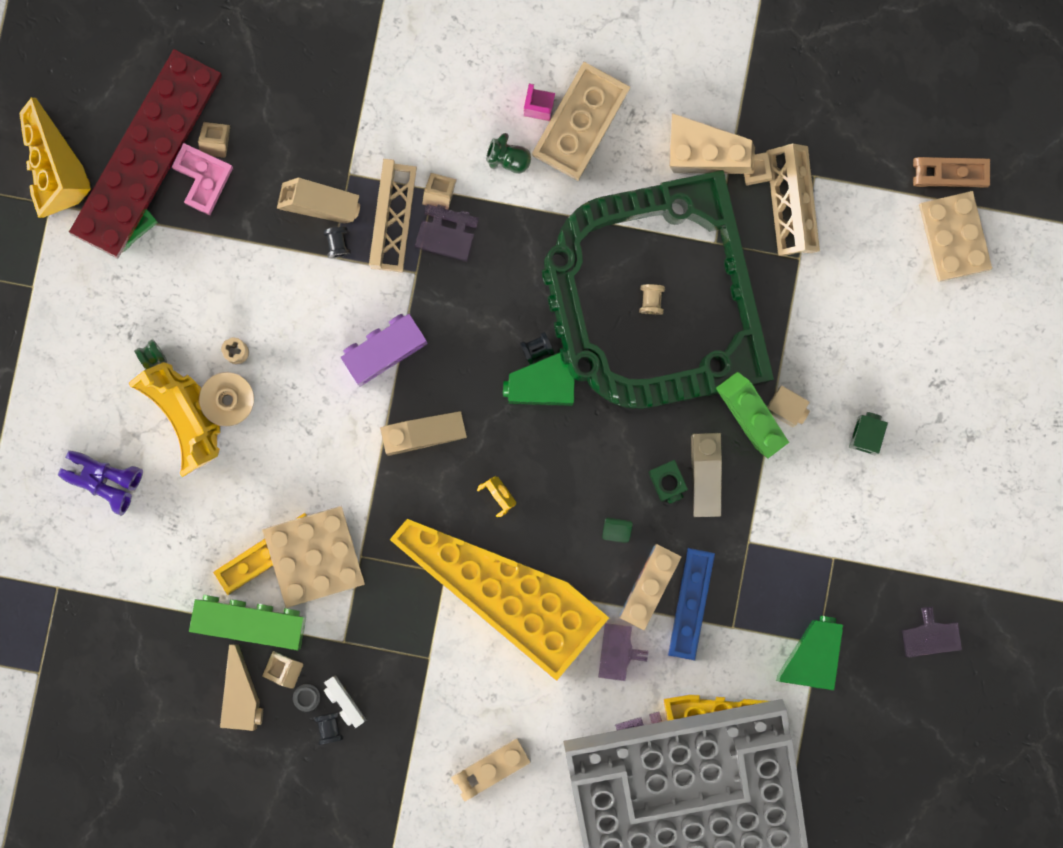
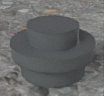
M303 684L294 691V705L301 711H312L320 703V692L311 684Z

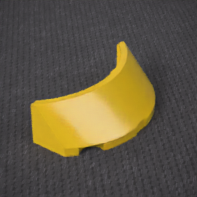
M163 362L144 370L129 382L131 388L140 391L150 398L171 422L180 445V474L182 477L218 457L220 448L217 447V435L221 433L220 426L212 423L203 414L199 403L202 388L189 375L183 377L173 370L172 365Z

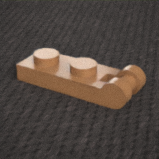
M932 157L913 159V167L916 168V176L913 177V186L915 187L990 186V159ZM927 168H934V176H927Z

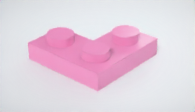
M183 143L172 168L195 179L184 203L211 215L233 170V166Z

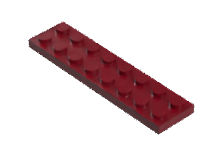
M173 49L70 228V235L117 259L120 257L183 143L186 141L222 77L220 72Z

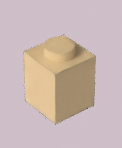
M781 385L767 408L772 416L794 427L797 423L803 424L810 412L807 409L810 402Z

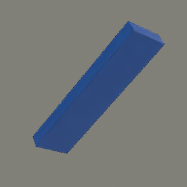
M687 548L668 656L694 661L696 659L715 553Z

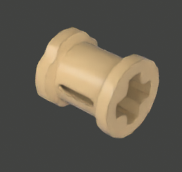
M652 284L641 285L643 303L639 313L663 314L664 309L661 308V298L665 287Z
M232 337L225 340L222 344L221 352L230 363L238 365L247 360L249 349L239 338ZM238 345L241 353L233 356L229 350L230 348H236Z

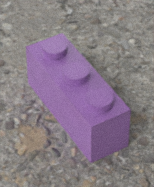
M403 314L397 315L389 321L390 326L381 331L380 328L375 329L366 336L367 340L359 346L357 343H354L343 350L344 355L340 358L359 387L428 344L410 314L403 316Z

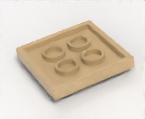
M342 505L262 529L286 608L365 585Z

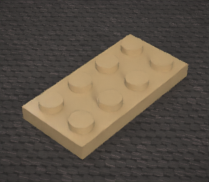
M583 62L533 150L532 156L579 181L630 91V86Z

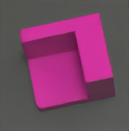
M529 83L524 105V116L550 121L555 93L534 89V84Z

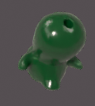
M508 133L501 134L498 139L493 138L486 155V161L489 163L490 168L496 169L498 165H501L503 168L517 174H521L529 168L531 154L527 148L507 144Z

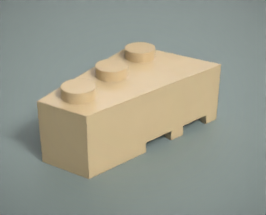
M672 113L669 166L673 173H711L723 170L724 174H754L755 146L752 140Z

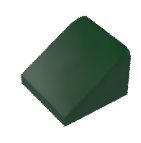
M606 518L604 520L602 538L604 540L627 543L630 540L633 523L627 520Z

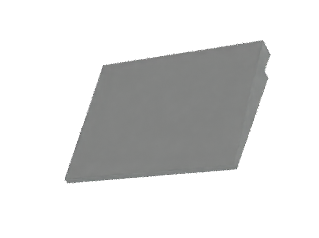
M783 699L563 741L584 848H808L793 740L790 735L787 709Z

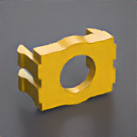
M494 476L478 486L477 491L487 487L503 510L496 517L505 515L517 503L498 476Z

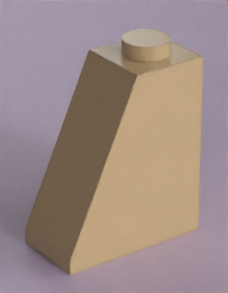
M296 178L282 183L277 209L345 224L353 222L359 214V195L302 178Z

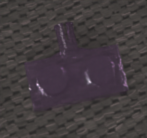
M933 607L921 608L924 624L917 628L902 630L906 657L962 650L958 623H935Z
M605 623L598 678L626 681L627 667L631 660L648 661V657L638 656L637 654L648 655L649 650L633 649L632 626Z

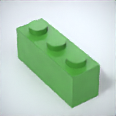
M739 372L716 388L755 449L767 459L790 443L752 383Z

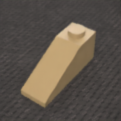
M461 411L380 427L385 452L388 456L467 438Z
M230 644L220 728L254 731L257 729V725L262 724L263 708H259L260 701L239 645Z

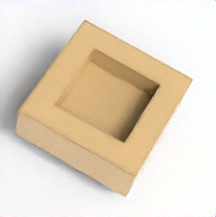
M768 152L754 156V174H744L746 185L773 180Z

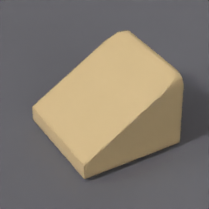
M203 122L198 141L199 150L210 156L226 157L230 125Z
M430 173L424 191L423 205L448 211L457 179Z
M273 651L262 676L281 686L294 688L303 663Z

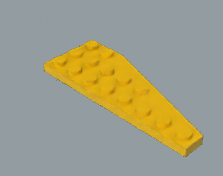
M407 519L390 539L556 681L609 619L606 614L568 582Z

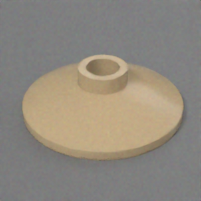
M223 372L212 376L205 382L200 391L199 403L203 414L212 423L219 426H234L244 421L251 413L254 404V394L250 384L243 377L235 373ZM225 396L233 398L230 405H224L223 399Z

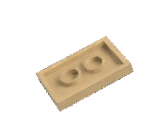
M973 191L919 204L938 282L992 269Z

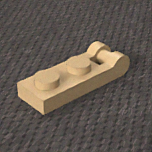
M516 738L453 775L451 779L454 785L458 784L462 791L460 795L465 802L528 765L531 761ZM472 774L475 775L479 782L473 787L467 779Z

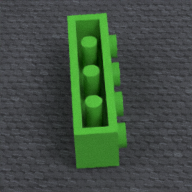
M203 595V599H195L189 632L294 650L301 649L306 617L300 616L299 610L284 608L283 613L273 612V606L257 604L256 608L246 607V601L230 599V603L226 604L219 602L220 597Z

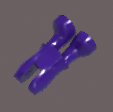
M68 451L65 458L77 465H83L84 468L80 476L73 471L60 468L58 476L69 484L88 490L93 496L98 495L109 502L111 510L115 514L124 515L130 506L131 494L106 485V482L110 480L123 488L133 491L138 487L142 479L143 470L136 466L126 469L114 468L109 463L99 462L81 452Z

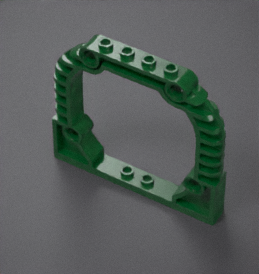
M723 170L598 197L582 204L568 217L560 230L556 246L547 253L544 259L545 269H542V278L544 284L549 285L551 295L548 296V303L551 312L555 311L557 322H554V329L557 338H561L563 348L560 349L561 359L564 365L567 364L569 373L575 380L588 381L591 388L606 400L632 409L651 408L719 394L716 388L737 372L747 378L753 386L774 380ZM677 203L681 205L683 214L675 213L672 209V204ZM663 215L664 219L673 225H679L688 219L701 225L709 232L720 230L726 254L724 266L726 273L731 275L733 283L730 287L733 300L737 301L744 331L734 335L724 352L715 350L706 355L701 360L699 368L650 379H628L610 371L605 353L597 345L589 343L574 279L583 262L580 242L590 232L604 226ZM553 256H563L566 261L565 266H557L553 261ZM711 359H715L720 363V372H715L711 369ZM579 360H586L589 363L590 371L588 373L579 370Z

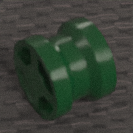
M154 339L148 341L146 347L134 350L145 370L167 362L166 357Z

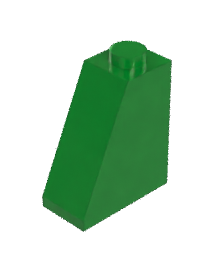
M558 353L510 373L509 381L503 382V397H508V404L573 406L574 378L570 375L567 364H563L561 354Z
M820 616V621H811L778 673L776 681L834 690L843 630L842 624H836L837 618Z

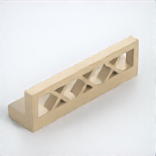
M789 144L767 150L773 180L770 181L778 256L800 252H819L820 246L808 146ZM785 153L786 163L781 170L777 167L776 155ZM783 179L789 185V190L785 196L780 193L779 188ZM786 206H789L792 211V216L788 223L783 219L782 214ZM789 232H791L795 237V247L786 248L785 239Z
M383 158L369 261L371 269L403 273L417 171L416 166L395 164L394 160ZM395 171L410 172L409 182L400 189L394 182ZM393 186H394V188L397 190V192H395V193L392 195V190H393ZM408 189L406 197L403 192ZM401 195L406 202V208L396 215L390 208L393 199ZM389 212H390V213L392 214V216H393V218H392L390 221H388V220H389ZM403 215H405V216H404V223H402L401 220L399 219V218H401ZM397 221L403 228L400 237L392 241L387 235V227ZM387 239L390 242V244L385 247V242ZM401 241V246L399 250L396 244ZM392 247L399 254L398 266L383 264L384 253Z

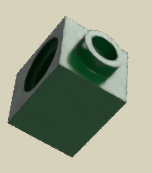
M871 412L858 416L849 448L871 455L879 454L888 422L882 421L881 415Z
M675 460L648 472L661 502L668 500V503L671 504L684 498L682 493L688 489ZM663 477H673L676 480V488L672 491L665 490L662 487Z

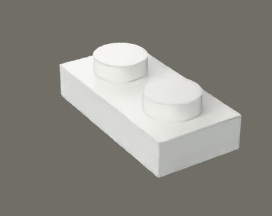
M336 675L324 682L327 686L324 689L326 695L332 703L337 701L343 709L340 715L348 726L353 724L356 728L366 721V718Z

